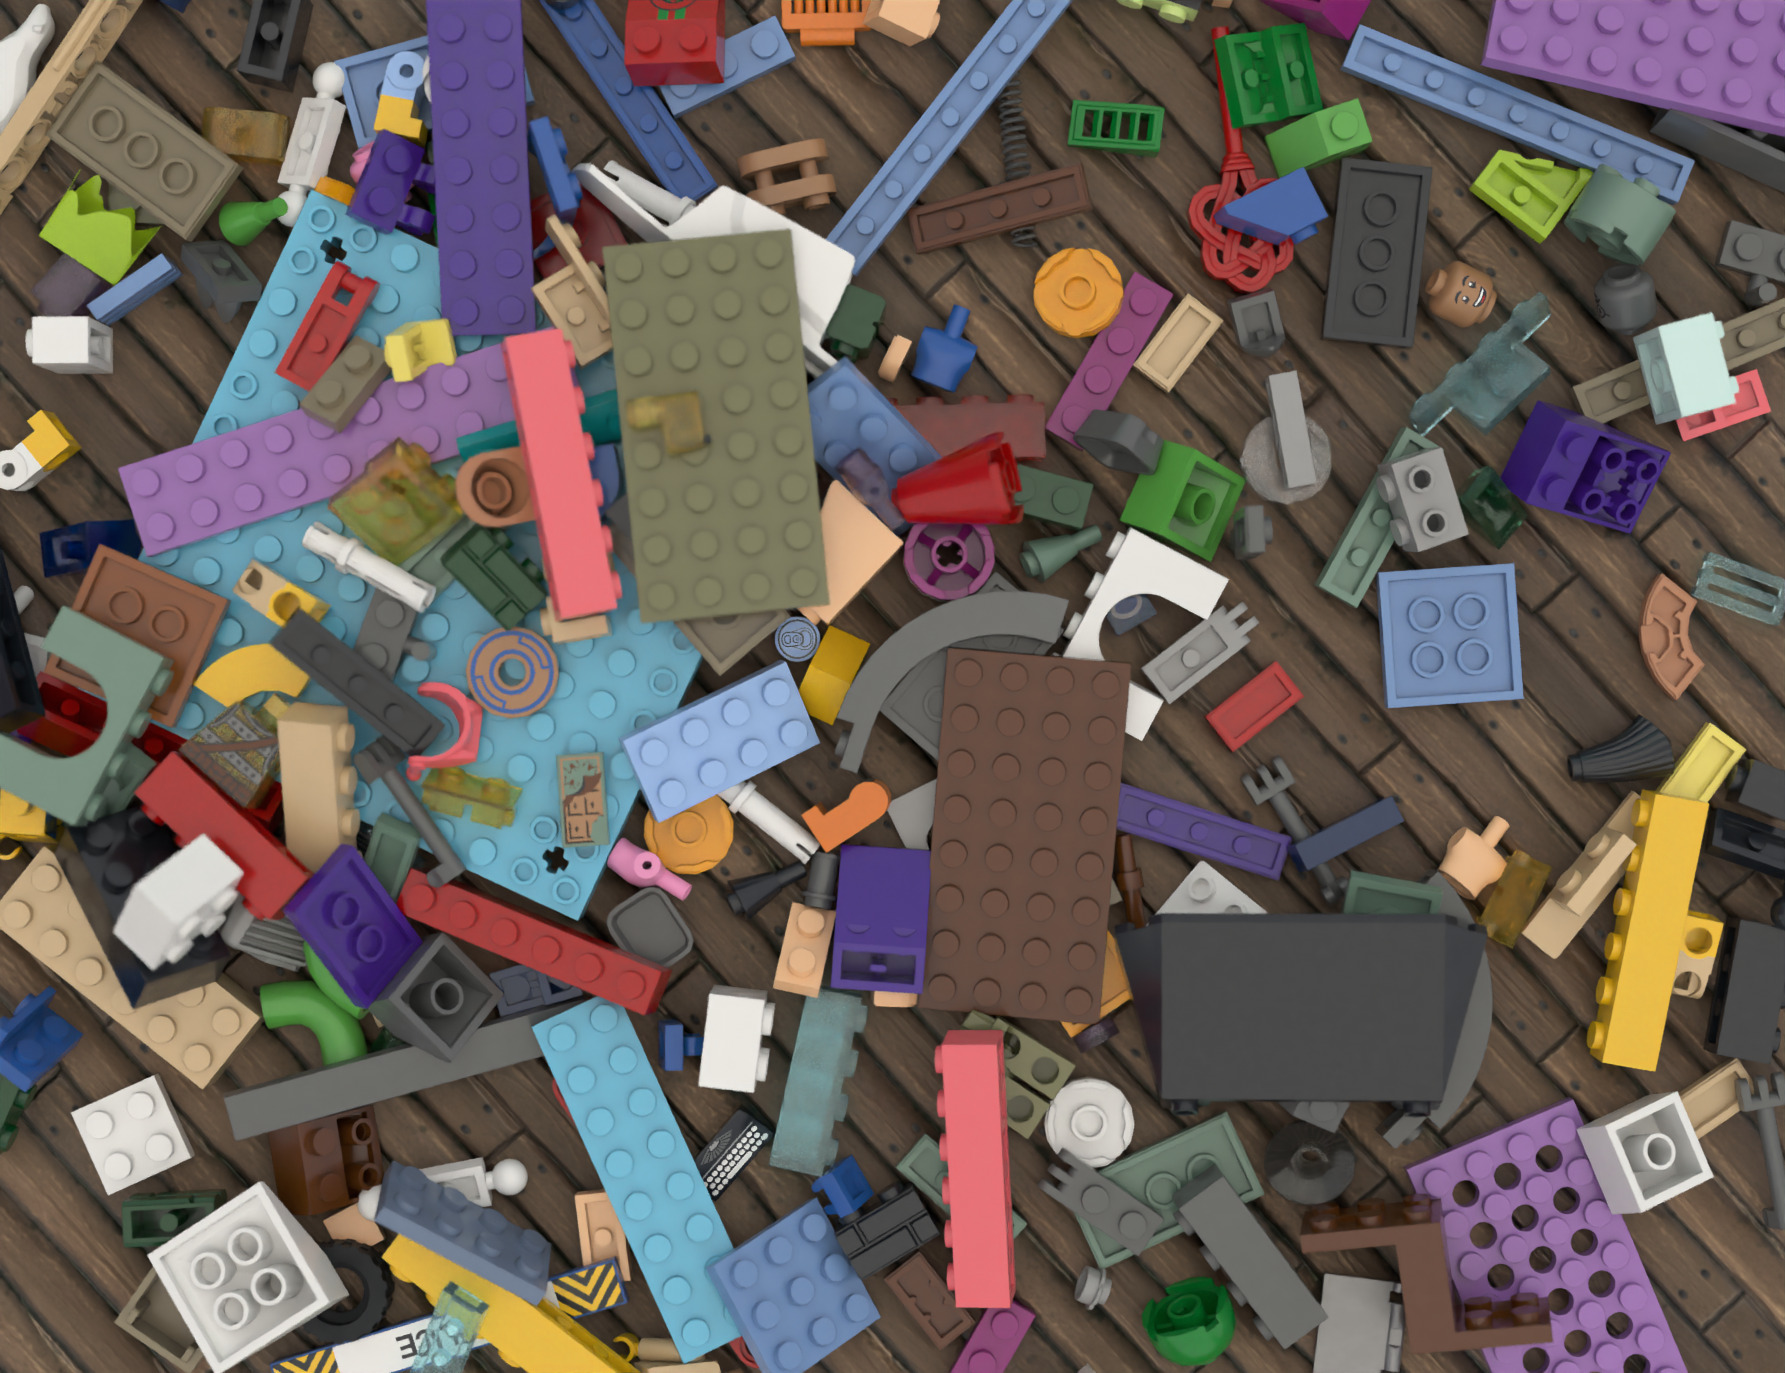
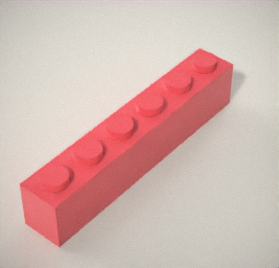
M562 328L505 337L500 346L555 622L610 612L617 608L616 599L622 598V589L617 571L610 572L607 553L613 551L612 538L608 525H601L597 507L603 506V493L599 479L591 478L588 461L594 460V448L590 433H582L579 415L585 414V404L580 386L573 387L570 369L576 367L571 340L564 341Z
M948 1030L941 1046H936L935 1070L936 1073H943L944 1090L938 1091L937 1112L938 1116L945 1117L946 1133H941L940 1159L941 1161H948L949 1176L943 1177L942 1200L943 1204L950 1205L951 1220H946L944 1239L946 1248H953V1263H948L947 1287L949 1291H955L956 1307L1011 1308L1016 1292L1003 1030Z

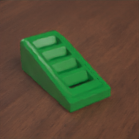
M1073 100L1067 146L1156 158L1160 150L1165 107ZM1085 113L1094 114L1091 137L1082 136ZM1103 115L1112 116L1109 138L1101 137ZM1121 118L1130 119L1128 139H1119ZM1140 120L1148 121L1146 141L1137 140Z

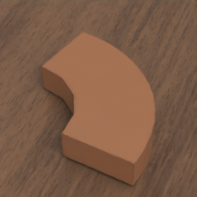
M1660 573L1652 581L1641 606L1638 627L1639 643L1644 662L1652 678L1672 700H1677L1705 665L1693 651L1688 636L1689 617L1697 601L1664 574Z

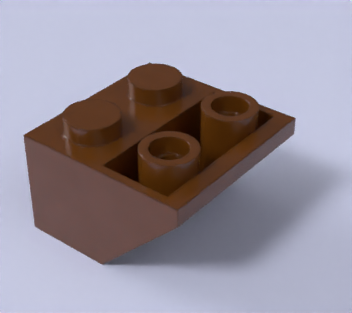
M364 1105L268 1132L278 1199L292 1215H315L359 1202L358 1196L361 1191H369L374 1186L382 1185L384 1170L373 1105Z

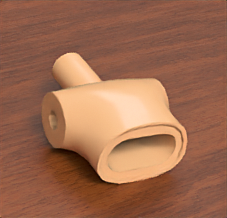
M1494 816L1480 836L1467 827H1462L1448 842L1445 857L1437 871L1440 872L1459 895L1466 899L1475 900L1486 885L1497 881L1507 869V862L1494 849L1510 826L1503 818Z

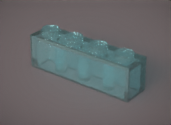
M820 985L818 998L806 996L769 1160L770 1166L822 1177L825 1165L834 1166L839 1139L831 1138L834 1121H844L849 1095L841 1094L844 1076L853 1078L859 1051L851 1049L854 1032H864L869 1009L868 1006L860 1005L862 993Z

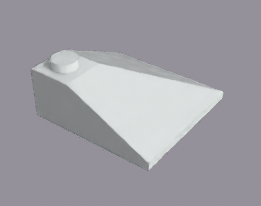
M264 1181L258 1182L147 1255L214 1373L227 1371L349 1295L327 1255Z

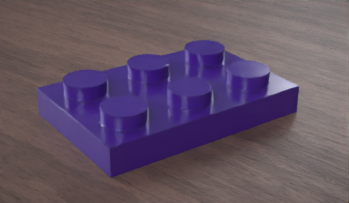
M341 843L283 909V912L355 1007L367 1009L423 943L353 845Z

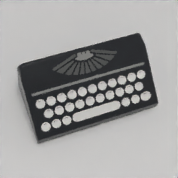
M742 1103L693 1158L707 1191L715 1202L775 1135L774 1131Z

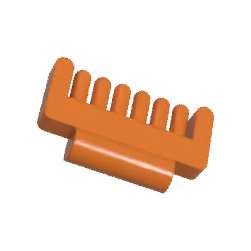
M781 0L782 30L784 33H800L801 46L855 45L854 32L870 31L872 29L863 24L871 0H862V12L859 10V0H850L851 12H848V0H839V12H837V0H828V13H826L825 0H816L817 13H814V0H805V13H803V0H794V13H792V0Z

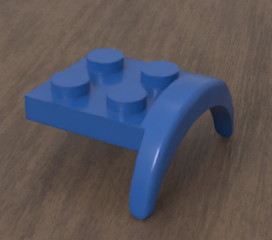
M548 116L530 121L528 150L538 159L556 217L561 224L568 222L572 226L577 208L581 207L579 200L583 199L575 172L571 173L565 161L564 155H567L568 152L564 137L559 127L551 128ZM549 235L538 248L533 250L534 260L542 257L555 247Z

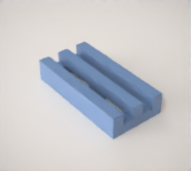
M161 253L90 302L87 307L98 321L110 326L183 276V274L171 258Z

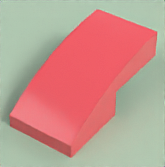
M1757 369L1735 376L1739 387V392L1734 394L1736 403L1677 419L1676 423L1682 441L1684 442L1771 412Z

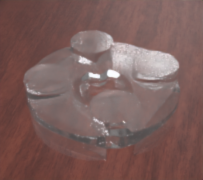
M1271 416L1258 423L1246 436L1239 464L1246 483L1259 497L1269 502L1288 505L1312 497L1325 485L1332 466L1331 446L1324 430L1310 418L1305 416L1317 483L1312 486L1290 490L1284 489L1281 469L1276 466L1278 457L1275 455L1277 445Z

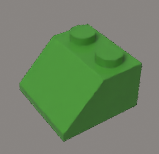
M1164 440L1154 475L1139 474L1119 521L1151 538L1211 562L1246 479L1194 448Z

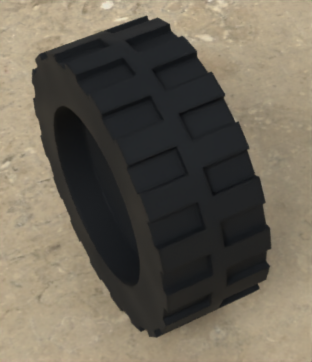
M353 1239L323 1241L318 1246L327 1255L334 1269L347 1268L355 1272L363 1283L364 1294L356 1308L346 1312H339L328 1308L302 1325L304 1327L303 1330L309 1335L310 1333L318 1337L317 1340L323 1342L327 1340L333 1341L334 1344H343L344 1341L349 1340L353 1342L359 1340L362 1335L369 1334L386 1315L387 1310L392 1304L393 1298L391 1296L395 1290V1281L392 1282L391 1276L393 1273L386 1261L381 1258L383 1253L375 1250L373 1246L370 1247L365 1243H358Z

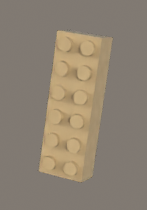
M59 844L44 846L0 900V929L202 1090L215 1083L265 1021L261 1003L222 972L216 982L133 1010L55 857Z

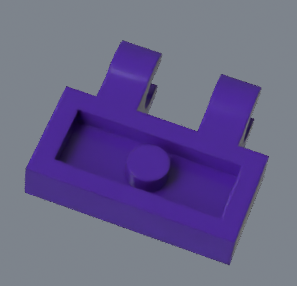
M386 129L379 131L345 215L385 235L392 233L395 225L419 237L422 236L423 232L430 233L436 216L421 208L404 204L411 184L430 194L436 195L434 166L421 163L425 149Z

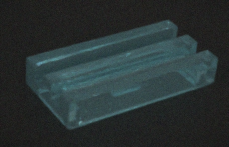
M1712 552L1705 553L1702 560L1704 561L1703 567L1699 569L1696 577L1698 578L1697 584L1693 586L1690 595L1774 626L1780 624L1785 610V579ZM1717 566L1780 589L1779 595L1777 597L1714 574V567ZM1709 583L1774 606L1772 612L1709 590L1707 586Z

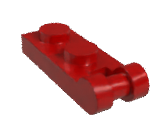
M336 261L274 373L310 392L346 348L367 307L376 297L380 283L368 276L362 279L351 273L350 266L341 261ZM342 289L353 294L348 306L335 300Z

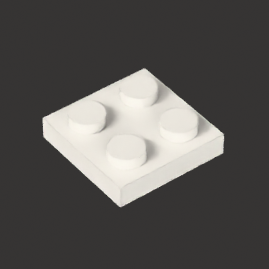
M159 1073L71 1112L108 1195L195 1156Z

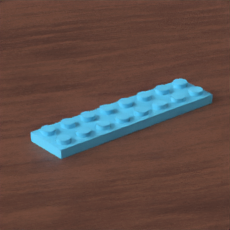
M596 996L532 1026L531 1028L683 1363L685 1364L742 1336L706 1270L707 1266L734 1248L625 1008Z

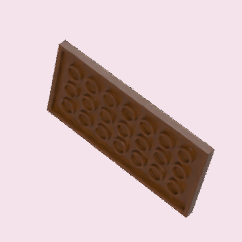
M948 647L929 868L931 869L923 994H919L918 1008L968 1013L974 1009L989 1015L1099 1025L1131 662Z

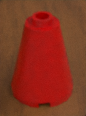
M991 433L898 478L897 488L891 490V501L896 515H903L907 523L1012 525L1021 522L1024 514V504L1015 506L1014 499L1015 493L1022 491L1021 479L1010 443L1000 444L1004 433Z

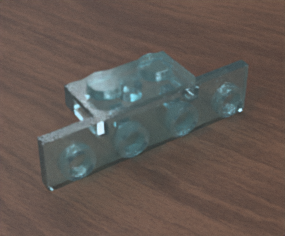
M1538 292L1531 300L1527 299L1519 303L1511 313L1510 319L1498 331L1489 332L1480 341L1477 351L1465 362L1455 364L1446 374L1444 382L1432 393H1426L1416 401L1409 415L1414 432L1424 437L1454 408L1486 436L1551 374L1549 365L1522 344L1551 317L1548 298L1543 293Z

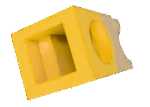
M255 559L251 560L232 589L234 593L250 603L251 607L281 627L298 606L319 623L331 607L329 603L309 593Z
M1688 909L1672 994L1695 999L1702 997L1709 974L1711 975L1724 925L1722 921L1712 914Z

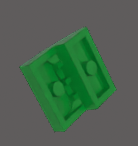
M1305 23L1271 26L1259 32L1224 35L1214 40L1233 129L1306 117L1323 110Z

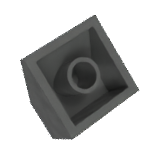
M442 931L420 937L423 943L367 1009L395 1037L448 1063L453 1061L503 997L504 993Z

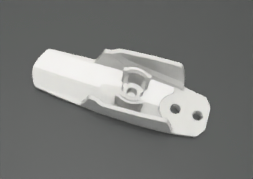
M579 164L571 171V173L575 172L579 183L648 243L791 229L806 373L816 379L838 362L825 352L821 346L826 339L825 330L836 311L846 286L852 280L851 272L855 260L854 256L849 252L726 186L718 188L697 207L670 226H663L629 198L593 164Z

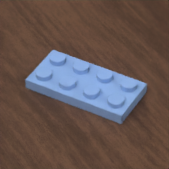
M781 659L618 738L651 814L658 823L820 743L786 661Z

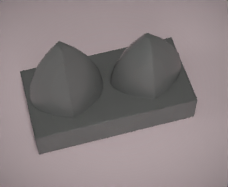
M226 240L182 243L180 259L195 276L198 295L203 307L208 309L215 303L217 313L223 323L227 324L237 315L243 302L260 300L262 283Z

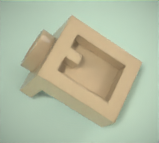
M550 596L546 597L547 608L540 609L543 633L545 636L552 635L553 643L559 645L613 635L610 617L607 615L598 616V614L573 618L570 619L571 621L564 622L562 620L555 622Z

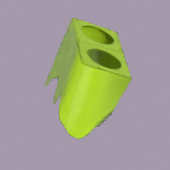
M79 170L39 236L115 286L162 226L137 231L135 230L136 215L133 208L105 210L103 198L99 194L102 184L100 175L93 176L76 191L71 190L80 173Z

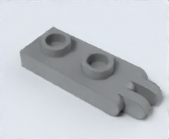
M1243 601L1230 611L1224 605L1220 606L1210 614L1207 620L1203 619L1140 668L1167 704H1171L1251 641L1246 633L1260 622L1253 615L1240 626L1234 619L1248 609Z

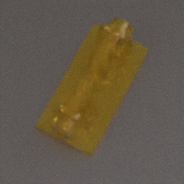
M456 766L432 768L422 783L424 792L421 803L429 805V810L458 818L462 817L465 804L473 805L470 821L502 829L503 825L512 827L516 815L514 807L523 789L511 786L509 782L500 778H482L467 774L463 769Z
M1517 849L1514 850L1512 857L1507 856L1506 860L1508 863L1497 883V887L1494 893H1492L1482 916H1477L1476 921L1479 922L1478 924L1487 926V937L1512 949L1553 868Z

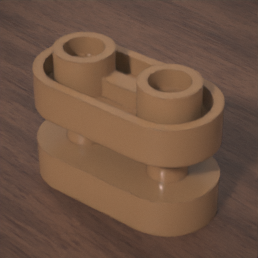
M825 139L804 140L753 152L738 158L737 165L741 179H755L757 190L749 192L745 196L782 216L786 215L785 209L803 205L805 211L829 206L831 204L829 198L837 194L833 174L819 175L817 164L829 158ZM799 169L801 179L775 185L773 175Z

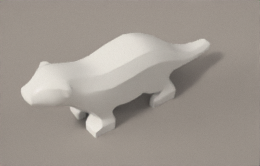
M38 4L16 31L0 41V135L36 82L38 62L53 39L55 23L50 7L45 4Z

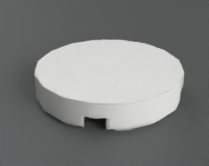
M1090 1076L1072 1079L1063 1085L1054 1100L1050 1098V1106L1044 1114L1043 1123L1047 1141L1056 1154L1063 1147L1091 1167L1096 1168L1106 1166L1116 1160V1157L1121 1155L1131 1142L1135 1124L1131 1105L1121 1090L1107 1080Z

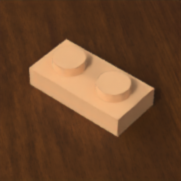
M792 902L775 975L774 989L818 998L836 911Z
M605 1189L577 1192L575 1194L583 1266L616 1256L623 1280L630 1281L633 1273L629 1242Z

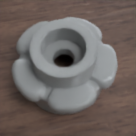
M1085 1266L1079 1275L1074 1299L1084 1303L1087 1310H1092L1097 1303L1104 1305L1109 1296L1112 1280L1106 1277V1270L1099 1267L1095 1269Z

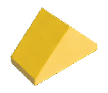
M829 625L798 690L809 715L833 726L845 695L853 683L870 643Z

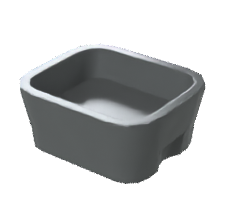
M1097 409L1091 412L1089 417L1073 435V440L1100 464L1117 471L1143 475H1154L1160 451L1164 444V440L1150 430L1147 424L1138 417L1128 413Z
M647 887L616 906L608 915L606 923L609 932L620 949L667 968L685 957L692 950L694 939L690 929L667 894L660 888Z

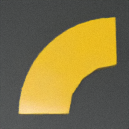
M258 644L240 648L219 658L198 677L193 685L230 709L234 705L240 706L248 697L263 691H281L299 698L312 678L271 645Z

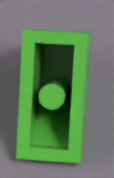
M1358 98L1312 113L1264 137L1278 179L1302 167L1307 171L1340 160L1342 157L1346 158L1364 152L1373 142Z

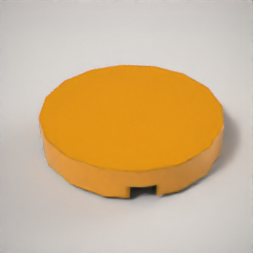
M1075 247L1063 249L1051 256L1037 272L1034 282V304L1045 325L1059 335L1072 338L1094 336L1109 327L1120 313L1124 299L1122 278L1113 261L1100 251L1087 248V250L1082 248L1075 249Z
M716 794L660 823L654 820L649 809L644 820V839L649 852L657 855L669 870L677 874H698L712 869L727 855L734 839V820L728 805Z

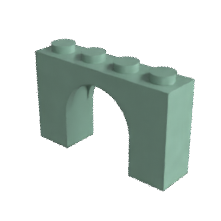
M62 606L40 648L85 670L98 681L104 691L108 705L105 728L100 738L91 748L77 756L63 759L52 756L9 733L0 732V788L73 826H87L89 820L92 822L96 821L102 813L107 802V797L103 794L111 779L117 780L125 770L130 757L125 752L133 737L140 738L148 727L152 714L147 711L155 696L161 697L168 689L174 676V672L170 670L174 660L76 609Z

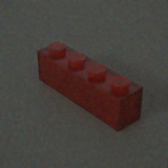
M1008 395L1007 403H989L988 396L961 397L962 404L944 405L943 397L916 398V405L898 406L897 398H886L942 457L980 438L997 432L1004 433L1000 444L1010 443L1016 461H1043L1046 457L1045 403L1034 402V395Z

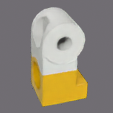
M38 411L27 420L35 431L15 446L14 449L0 452V488L17 492L27 491L82 448L53 412Z

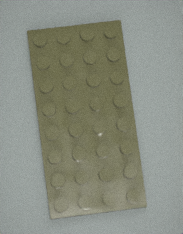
M791 229L603 247L641 624L830 605ZM681 402L690 404L695 410L696 421L690 429L679 431L678 436L685 438L710 434L712 443L686 447L674 445L669 435L671 426L677 422L687 420V413L685 411L675 413L661 411L652 413L653 418H650L648 404H651L652 409L665 408L666 404Z

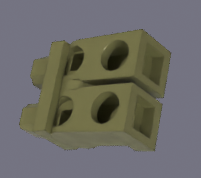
M972 1009L959 1030H1003L1008 1126L1028 1139L1049 1108L1050 1101L1037 1091L1030 1089L1015 1079L1014 1076L1016 1075L1054 1100L1076 1067L1075 1061L1055 1051L1003 1017L996 1015L993 1018L988 1014Z

